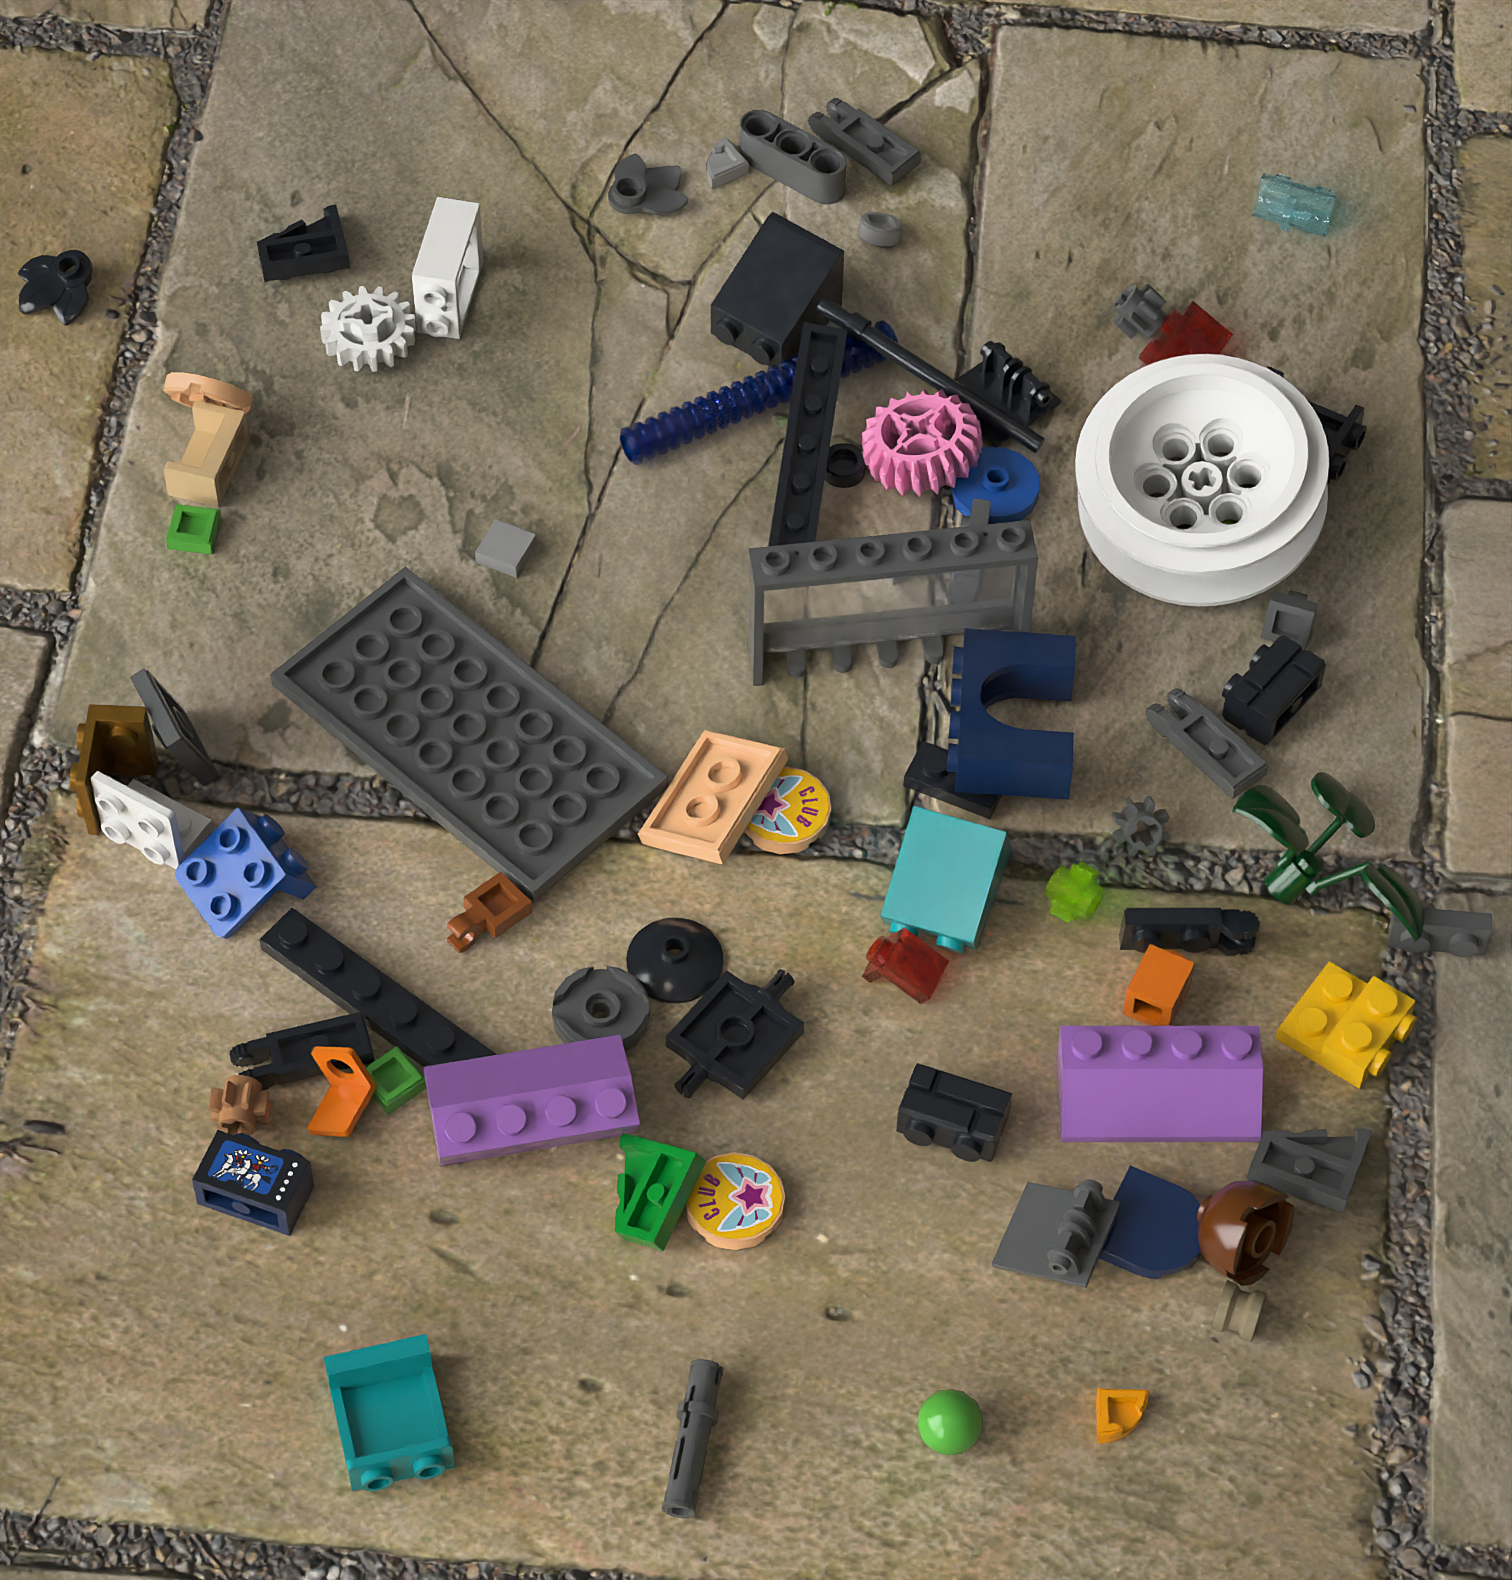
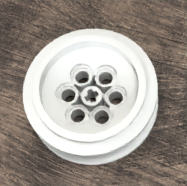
M1214 354L1184 355L1155 362L1133 372L1115 384L1095 405L1080 433L1076 450L1075 472L1078 487V511L1085 538L1099 561L1111 574L1127 586L1146 596L1167 603L1198 607L1230 604L1251 598L1274 587L1293 573L1310 554L1320 536L1328 504L1329 451L1325 432L1316 412L1306 398L1283 377L1263 366L1236 357ZM1223 452L1229 455L1218 457L1213 454ZM1172 457L1183 458L1180 461H1170L1168 459ZM1246 483L1256 485L1252 488L1240 487V485ZM1153 493L1165 494L1164 496L1158 498L1149 496ZM1230 519L1237 521V523L1232 525L1221 523L1224 520ZM1180 524H1188L1192 526L1188 529L1176 528V526Z

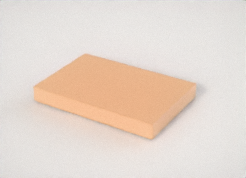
M704 730L639 831L638 835L642 844L723 865L787 763L788 756L785 748Z

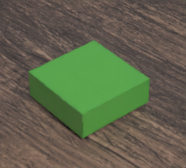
M176 504L166 537L167 548L170 550L212 555L222 520L220 509Z
M398 1046L366 1066V1069L377 1085L372 1098L387 1115L427 1088L423 1074Z

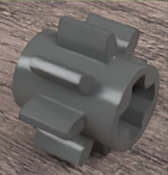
M1146 284L1142 290L1136 285H1131L1117 297L1112 306V309L1118 314L1113 319V322L1130 339L1137 332L1142 337L1147 338L1154 334L1165 321L1166 313L1161 307L1164 306L1166 301L1149 284Z
M1147 796L1143 803H1134L1132 799L1127 797V806L1122 812H1112L1111 814L1114 822L1121 826L1120 829L1112 833L1116 844L1128 840L1127 851L1132 857L1137 854L1138 850H1148L1152 855H1156L1155 846L1159 844L1161 839L1170 840L1171 838L1168 831L1161 827V824L1166 823L1170 816L1166 809H1159L1154 812L1155 802L1151 796ZM1144 820L1146 829L1138 832L1135 824L1138 821Z

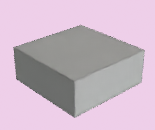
M495 519L475 551L476 563L517 578L537 545L536 534Z

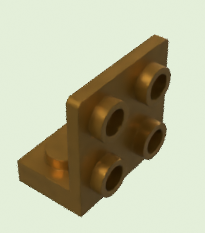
M89 704L86 723H79L77 749L81 753L79 763L73 762L71 764L69 782L71 791H77V815L80 818H84L89 835H99L101 824L91 784V777L96 771L108 777L109 774H120L125 777H137L139 775L156 776L159 759L147 708L144 706Z

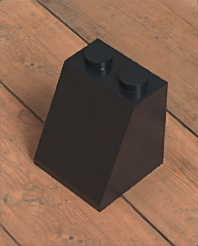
M772 212L766 218L711 303V334L716 336L722 343L732 345L750 355L756 362L768 365L782 373L798 356L803 323L808 322L826 326L830 322V320L816 312V308L822 298L827 297L842 307L844 250Z

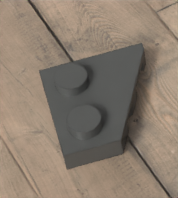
M1357 1128L1354 1136L1328 1137L1326 1129L1306 1130L1301 1133H1293L1288 1130L1264 1131L1250 1165L1247 1180H1256L1269 1184L1284 1193L1343 1213L1372 1131L1366 1128Z

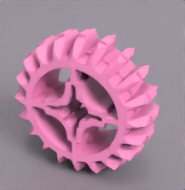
M925 388L920 395L911 396L906 391L904 399L898 401L890 398L888 408L876 407L875 417L866 419V431L862 432L863 438L861 441L864 462L868 466V470H870V474L874 477L875 482H881L886 491L897 488L901 496H904L910 490H914L920 498L925 490H933L938 495L941 486L947 485L955 488L956 478H968L970 468L978 466L979 454L982 453L981 447L983 446L980 422L977 420L976 415H974L969 403H962L958 395H952L947 398L942 389L934 395H929Z

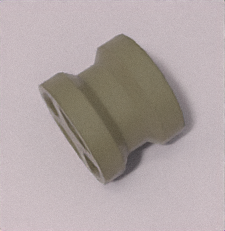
M1227 1280L1218 1304L1212 1329L1219 1332L1227 1329L1239 1333L1241 1339L1252 1342L1267 1293L1259 1290L1251 1293L1242 1291L1237 1283Z

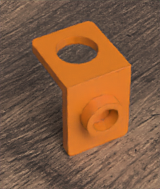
M315 1046L311 1055L331 1086L308 1124L307 1130L311 1135L347 1137L353 1131L377 1085L354 1049ZM336 1059L346 1063L354 1073H345L338 1070L330 1060Z

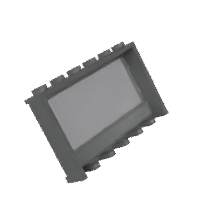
M1030 520L749 548L748 551L749 622L747 651L753 686L762 685L763 655L785 653L788 673L792 677L799 678L806 673L807 664L804 650L830 648L834 669L837 672L846 673L852 668L850 646L876 643L880 665L885 668H893L898 662L895 641L921 639L925 659L929 663L935 664L943 659L941 636L964 634L965 628L985 630L1012 629L1014 632L1030 633L1038 565V554Z

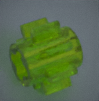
M1081 861L1078 865L1072 864L1071 868L1065 865L1059 866L1051 876L1044 895L1053 902L1049 912L1067 923L1071 919L1076 921L1078 916L1088 920L1094 914L1104 896L1105 889L1096 883L1100 872Z

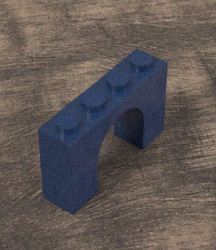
M964 629L963 647L954 646L952 674L961 675V679L952 678L950 706L959 707V711L950 710L948 739H958L957 744H948L947 772H956L955 792L1069 800L1073 770L1074 732L1015 728L996 720L986 709L997 702L1012 698L1071 701L1075 674L1076 636Z

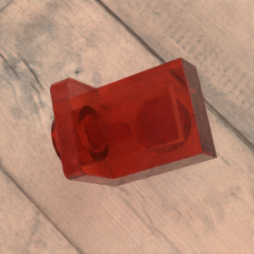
M902 928L887 937L882 935L873 942L866 954V959L869 963L862 977L871 983L883 976L918 1003L922 1004L931 999L949 960L906 928Z

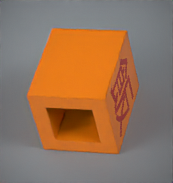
M1149 944L1127 988L1123 1015L1150 1026H1171L1190 989L1195 962L1186 959L1175 950L1161 949Z

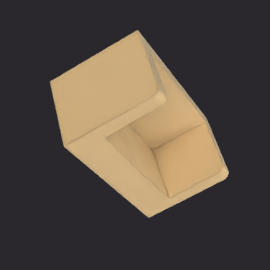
M195 401L192 407L195 431L180 463L167 461L163 469L167 493L169 496L219 507L249 442L246 413L237 409Z

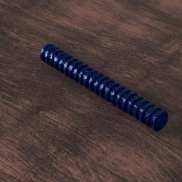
M884 320L875 323L873 328L898 343L896 334L888 323ZM846 337L840 378L848 377L850 371L852 373L860 372L862 366L870 368L874 365V361L882 363L886 360V357L864 342L860 341L857 344ZM798 355L792 357L791 363L788 360L780 362L779 368L776 365L768 367L767 373L763 370L756 372L755 378L750 375L744 377L743 383L736 380L731 383L730 388L722 386L719 388L718 393L716 391L708 392L706 398L703 396L695 397L694 403L691 401L683 402L682 408L678 406L671 407L669 414L666 411L659 412L657 419L653 416L647 417L645 424L640 421L635 422L632 426L633 429L630 427L621 428L620 443L626 457L634 465H640L643 462V458L651 460L655 458L656 453L659 455L666 454L668 447L673 450L678 449L680 442L687 445L692 442L693 437L701 439L705 436V432L713 434L717 431V427L725 429L728 428L729 422L737 424L741 421L742 417L745 419L751 418L754 415V411L757 414H761L766 410V406L773 409L777 407L778 401L783 404L789 402L792 395Z

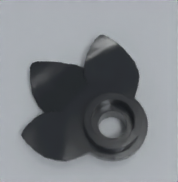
M68 250L56 257L41 255L27 261L18 271L21 279L27 282L19 293L20 312L26 315L53 307L62 324L67 326L72 323L84 310L89 300L86 287L91 282L93 266L88 256L78 250ZM75 266L72 271L65 273L69 268Z

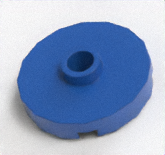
M985 447L982 448V453L979 454L978 466L970 468L968 478H956L955 488L951 487V494L956 509L965 516H971L973 498L991 502L989 524L1021 521L1032 513L1039 500L1040 476L1033 463L1021 453L1007 448Z

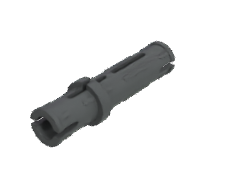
M697 1359L691 1362L685 1398L683 1402L678 1404L677 1418L680 1420L677 1441L675 1442L668 1486L662 1504V1511H667L666 1514L676 1518L688 1519L693 1518L696 1514L697 1497L703 1475L709 1435L711 1434L712 1427L718 1422L719 1411L716 1409V1400L724 1368L711 1360Z

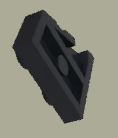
M336 204L323 208L324 218L308 226L301 219L289 225L284 231L273 233L257 241L264 282L288 280L293 277L331 273L336 270L350 268L348 251Z

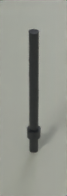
M823 297L819 302L816 312L842 329H846L847 337L857 344L860 341L864 342L936 390L942 389L947 397L958 395L962 403H969L975 415L1035 454L1042 447L1045 441L1044 437L873 328L871 320L858 312L853 314L848 312L827 297Z

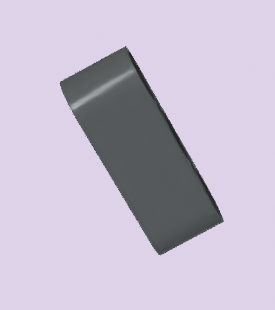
M752 110L742 116L740 119V153L750 166L820 204L837 203L844 197L847 159L840 150L771 112Z

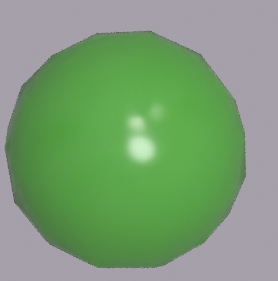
M955 1389L938 1390L923 1401L919 1410L917 1428L923 1442L935 1452L947 1456L963 1454L978 1442L982 1431L983 1417L978 1403L965 1392Z

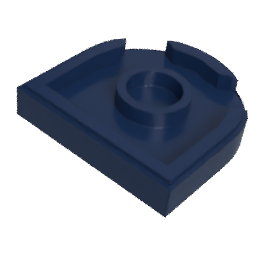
M1130 1165L1113 1199L1120 1201L1122 1205L1099 1259L1139 1276L1152 1279L1162 1278V1275L1190 1269L1202 1255L1197 1233L1199 1225L1197 1213L1200 1203L1184 1188Z

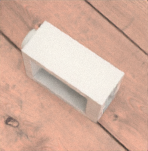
M442 197L436 198L412 272L417 333L429 334L434 337L460 339L484 262L480 203Z

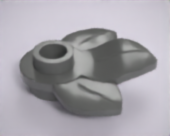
M635 153L621 160L615 167V181L608 191V201L610 206L617 212L636 214L645 211L654 215H667L681 210L688 203V198L677 191L681 178L680 166L646 168L645 162Z

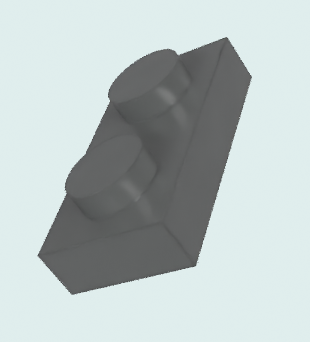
M1424 908L1422 936L1414 943L1411 934L1392 912L1387 931V947L1401 948L1413 953L1436 951L1452 953L1460 957L1484 956L1492 932V914Z

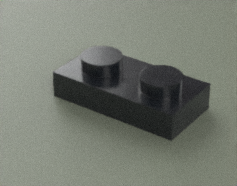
M922 741L904 775L903 786L990 819L1002 795L955 792L956 772H947L948 750Z

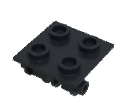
M988 341L985 343L980 351L983 361L955 379V381L1025 426H1029L1061 404V400L1050 391V385L1047 382L1038 380L1032 374L1030 367L1023 366L1022 360L1012 358L1005 351V346L1001 342L994 343L993 341ZM976 415L977 420L980 422L981 435L995 447L1011 438Z

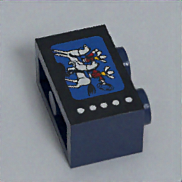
M217 1130L192 1178L197 1204L290 1236L314 1188L311 1163L301 1154L290 1149H281L279 1151L261 1145L256 1139L243 1133L232 1135Z

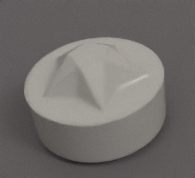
M869 212L861 216L858 235L864 241L877 247L894 246L900 241L903 226L892 215L882 212Z

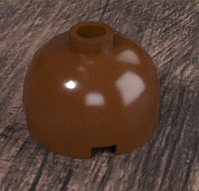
M1256 1180L1234 1181L1218 1190L1214 1195L1208 1196L1200 1205L1197 1213V1221L1199 1222L1198 1242L1200 1252L1207 1263L1223 1276L1241 1286L1252 1285L1264 1277L1270 1269L1262 1265L1263 1262L1267 1259L1270 1252L1277 1255L1281 1254L1292 1229L1294 1206L1285 1201L1289 1196L1269 1184Z

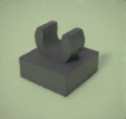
M1290 590L1288 595L1274 591L1269 602L1261 638L1275 642L1280 636L1285 635L1301 645L1302 650H1306L1318 603L1308 601V595Z

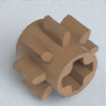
M244 1075L230 1076L225 1080L224 1089L214 1087L211 1089L208 1110L211 1111L210 1120L218 1122L217 1127L220 1131L232 1135L243 1133L251 1136L255 1132L256 1123L261 1125H268L272 1104L269 1102L270 1093L268 1091H261L262 1084L255 1078Z

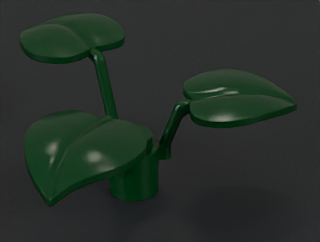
M1319 772L1311 780V787L1315 796L1336 818L1307 850L1309 840L1305 830L1299 826V815L1278 792L1268 786L1257 785L1248 789L1237 800L1232 810L1233 813H1238L1251 819L1274 839L1288 848L1286 853L1277 861V866L1264 877L1268 890L1276 899L1283 904L1291 905L1306 891L1314 896L1324 887L1361 874L1373 893L1405 926L1413 937L1414 943L1421 938L1424 926V907L1414 888L1389 866L1381 864L1376 868L1371 862H1364L1319 880L1318 873L1322 870V866L1315 854L1343 823L1360 838L1368 837L1375 829V820L1369 808L1357 796L1347 791L1334 777L1325 772Z

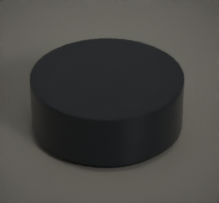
M847 443L830 446L825 481L838 488H850L859 484L866 472L862 450Z

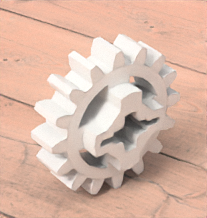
M360 286L359 295L352 296L348 291L342 292L343 302L331 300L329 302L330 312H322L321 314L322 326H320L322 343L326 346V354L328 356L337 354L338 365L343 366L352 361L354 371H359L363 364H369L372 372H375L380 362H384L389 367L394 366L393 356L397 355L403 358L408 356L407 346L415 344V315L411 314L408 301L399 303V294L397 292H393L386 297L383 296L382 287L378 286L373 294H369L364 286Z

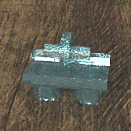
M1263 173L1252 216L1280 224V230L1288 233L1291 228L1326 237L1337 194H1334L1332 189L1317 185L1314 188L1293 182L1291 177L1275 174L1272 176Z

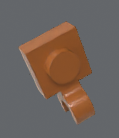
M499 872L464 896V909L466 911L458 914L447 923V928L453 933L447 938V942L458 953H462L477 941L485 929L496 938L532 913V901L502 872Z

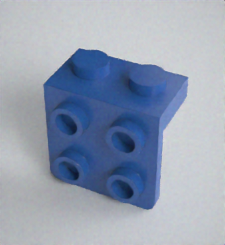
M237 807L176 868V880L218 937L224 939L231 937L277 890L304 900L317 887L306 872L309 869L307 861L296 850L286 845L282 839L285 835L284 830L267 814L260 817Z

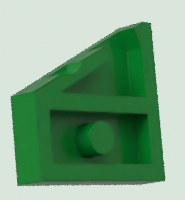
M622 1133L619 1148L625 1152V1172L618 1174L617 1193L620 1202L616 1209L615 1232L626 1241L664 1251L706 1161L696 1152Z

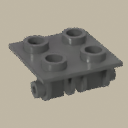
M1086 1179L1083 1184L1077 1185L1074 1192L1027 1182L992 1261V1267L1087 1288L1122 1204L1120 1201L1104 1198V1195L1101 1193L1103 1190L1102 1185L1091 1179Z

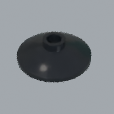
M665 918L646 925L633 937L627 950V971L635 976L646 989L648 997L665 1003L689 1002L703 996L720 978L723 969V951L716 936L704 925L685 918ZM677 949L681 950L682 952L677 955L669 954L667 951Z

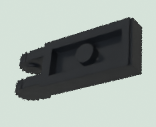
M1126 908L1119 932L1120 950H1136L1145 953L1149 944L1161 949H1183L1190 953L1203 952L1208 948H1218L1227 956L1247 955L1248 952H1252V948L1255 946L1256 937L1254 936L1259 931L1260 921H1258L1259 917L1255 913L1250 912L1251 910L1245 911V909L1240 911L1239 909Z
M363 1012L267 1033L264 1038L237 1044V1046L232 1047L229 1053L233 1066L236 1065V1067L240 1066L241 1068L243 1066L248 1067L249 1065L261 1064L271 1056L272 1063L238 1073L239 1075L249 1076L258 1080L262 1084L261 1091L269 1089L275 1083L281 1085L323 1075L324 1073L311 1055L315 1046L352 1048L364 1065L375 1061ZM330 1060L338 1070L351 1068L340 1060Z

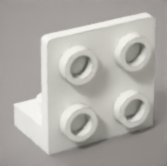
M96 771L91 777L102 831L116 843L123 844L126 842L141 850L150 861L162 865L165 863L176 869L213 831L211 819L135 779L126 786L99 771Z

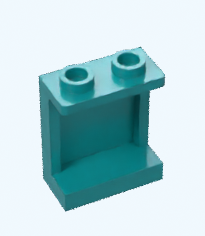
M426 1334L324 1357L328 1384L352 1491L361 1489L369 1492L380 1491L388 1488L395 1481L412 1477L422 1480L432 1479L440 1476L447 1469L455 1468L453 1447L447 1431Z

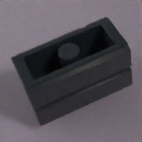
M1285 635L1280 636L1270 647L1265 644L1261 645L1249 663L1250 669L1243 676L1238 673L1234 674L1222 692V697L1225 698L1222 713L1224 720L1241 731L1243 729L1246 730L1247 735L1263 745H1268L1322 686L1326 668L1323 659L1307 649L1305 651L1302 650L1301 645Z
M917 1063L899 1106L896 1132L902 1133L909 1142L918 1146H929L933 1143L949 1148L956 1157L965 1161L975 1162L980 1158L991 1162L1009 1117L1012 1093Z

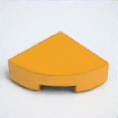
M1097 1388V1444L1117 1441L1134 1431L1144 1417L1149 1390Z

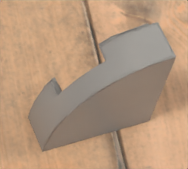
M728 137L721 139L713 146L707 160L706 177L711 189H715L748 174L749 163Z

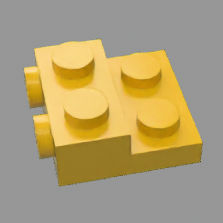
M1328 961L1279 1026L1275 1039L1360 1089L1370 1074L1378 1077L1382 1073L1392 1055L1389 1048L1394 1041L1398 1040L1403 1043L1411 1033L1417 1021V1017L1412 1015L1416 1000L1375 976L1368 983H1365Z

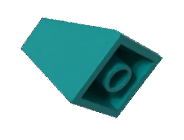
M913 806L880 915L884 924L891 925L889 933L910 940H917L918 934L937 939L935 946L963 954L965 947L977 950L1011 855L1012 846L1007 832Z

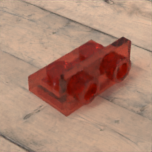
M1192 301L1181 312L1173 309L1166 316L1165 321L1158 329L1162 332L1158 340L1156 338L1151 340L1139 355L1138 359L1143 362L1139 369L1172 357L1194 354L1220 355L1233 334Z

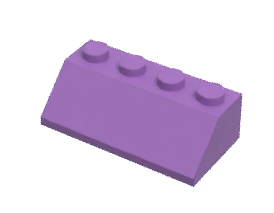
M1060 1026L1056 1060L1061 1142H1260L1263 1062L1259 1026Z
M621 1035L423 1067L439 1166L621 1136L622 1133L635 1134L640 1125L631 1072Z

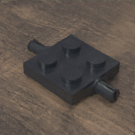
M779 969L773 978L763 988H760L759 986L743 982L726 970L666 1035V1047L686 1060L691 1066L674 1084L676 1090L681 1095L684 1092L685 1098H691L704 1081L709 1079L718 1082L741 1099H745L804 1033V1022L786 1011L779 1002L784 993L794 985L793 977L789 973L785 975V970Z

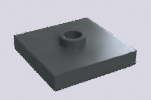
M143 668L132 675L130 678L154 722L151 726L161 744L166 749H169L203 786L217 779L218 772L185 709L149 670Z

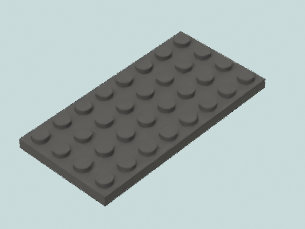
M407 567L401 569L270 674L272 685L495 871L498 873L502 872L533 902L537 901L668 787V776Z

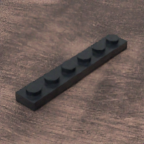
M808 322L803 323L768 546L815 542L847 337L846 329Z
M291 908L259 939L262 951L349 1014L363 1012L367 1027L393 1046H398L404 1054L422 1067L497 1055L294 908Z

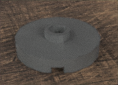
M594 966L582 968L566 977L555 991L552 1019L555 1032L564 1044L621 1035L626 1052L637 1045L647 1031L650 1008L646 989L635 976L620 968L607 966V970H594ZM600 1012H603V1013H606V1014L609 1015V1016L606 1017V1018H595V1017H594V1015H595L596 1013H600Z

